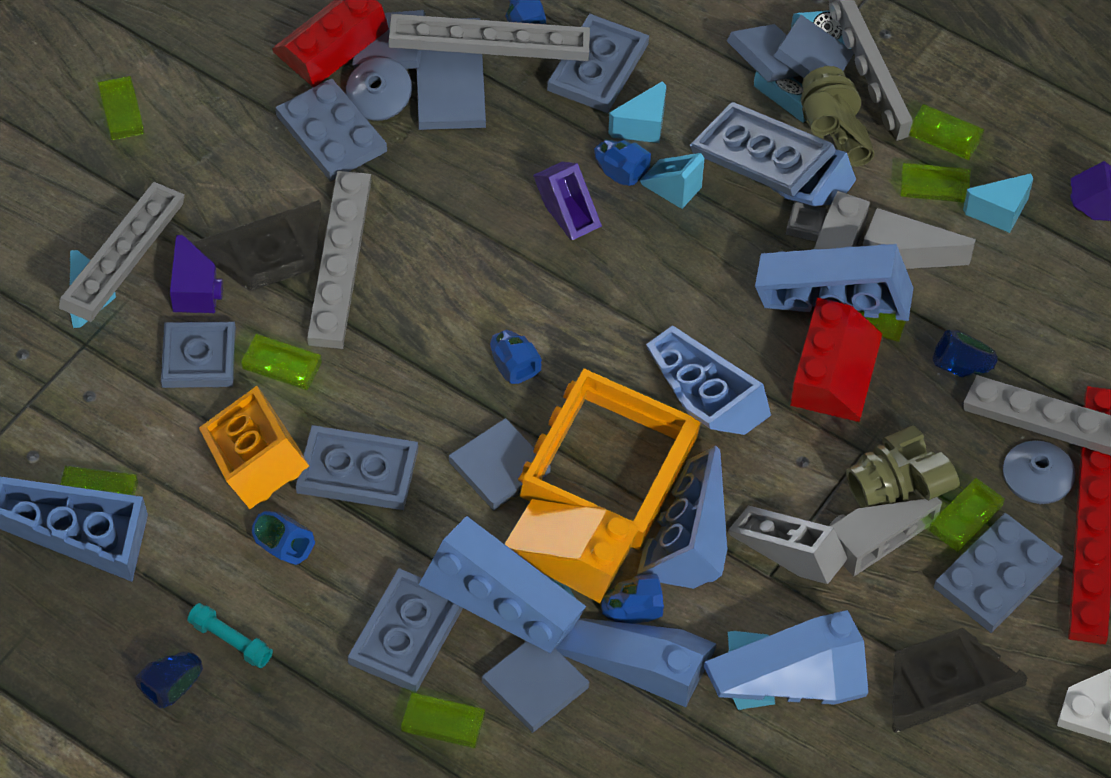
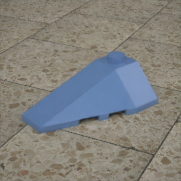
M848 610L810 619L705 661L703 665L718 697L763 700L765 696L787 697V702H800L804 698L819 699L821 704L834 705L863 698L868 694L864 640Z

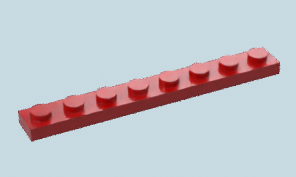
M1087 386L1084 396V407L1111 415V389ZM1081 446L1068 639L1106 645L1111 596V455Z

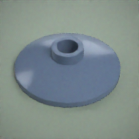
M373 58L363 62L351 73L346 85L347 97L363 116L371 121L387 120L400 113L407 105L412 92V83L407 70L400 63L389 58ZM381 81V85L378 88H371L374 82Z
M1027 441L1015 446L1007 454L1003 464V477L1008 488L1019 498L1031 503L1049 504L1059 501L1071 491L1075 481V468L1070 457L1056 445L1044 441ZM1036 464H1041L1045 466V468H1040Z

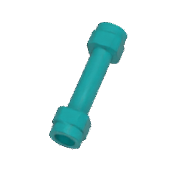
M198 603L190 611L187 621L194 625L195 629L201 633L210 631L244 653V660L252 666H257L261 669L270 660L273 650L265 642L258 638H255L253 641L219 620L216 611L209 606Z

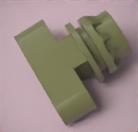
M824 66L811 71L802 83L801 104L804 118L810 125L812 133L821 139L825 135L830 134L834 139L837 150L847 152L851 166L858 167L869 163L875 153L867 128L855 116L860 110L861 99L854 83L845 77L844 72L840 68L835 66Z
M912 425L882 439L883 445L875 447L873 452L864 453L856 465L846 469V477L856 502L860 508L906 502L908 501V493L917 490L929 501L960 486L957 472L951 461L942 452L935 454L931 451L927 453L923 433Z

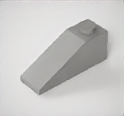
M837 191L825 217L814 249L857 247L866 227L870 201Z
M877 208L865 235L863 246L897 244L906 269L969 265L976 239Z
M936 497L929 501L920 499L858 508L847 516L842 514L836 517L829 526L834 527L848 557L843 566L854 577L937 522L942 504L941 500Z
M749 505L728 530L730 536L797 576L828 584L848 559L834 527Z

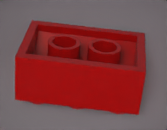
M334 0L275 45L272 50L273 53L314 88L388 31L389 27L383 7L377 0Z
M817 297L793 384L790 406L860 422L883 334L852 305Z

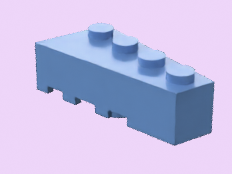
M897 244L761 253L755 288L764 308L810 312L812 307H815L818 297L852 305L857 311H864V317L879 318V313L896 314V320L909 321L913 285Z
M0 477L1 530L133 582L148 517L143 497Z
M468 516L443 539L419 583L420 586L550 654L573 629L586 608L583 603Z

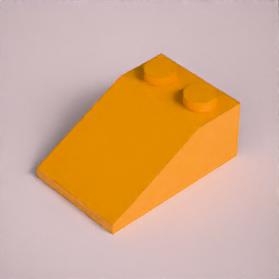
M255 386L199 427L226 482L249 509L258 503L266 501L273 492L287 482L299 477L302 471L309 467L301 450L258 386Z
M532 499L505 542V545L543 574L600 603L624 562L640 527L607 510Z

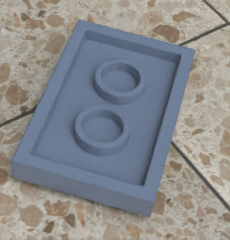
M589 14L581 26L590 27L588 61L561 59L548 81L547 91L608 113L647 48L649 35Z
M332 78L275 107L278 119L329 181L336 179L337 171L349 172L387 152L385 140Z
M312 425L304 452V457L309 467L299 475L296 483V493L404 510L418 454V442Z
M1004 513L935 581L934 589L992 633L1061 564L1063 556L1007 513Z
M398 568L348 655V664L416 693L463 608L420 586L421 577Z

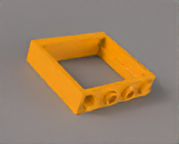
M583 369L576 382L572 380L568 384L563 396L567 400L563 407H555L548 424L551 426L550 431L547 435L542 433L539 436L533 453L536 454L533 462L526 461L523 466V471L518 478V481L522 482L520 497L528 501L535 499L607 510L542 481L548 466L586 399L676 439L634 521L611 512L640 527L631 546L636 550H640L697 439L701 422L682 411L587 369Z

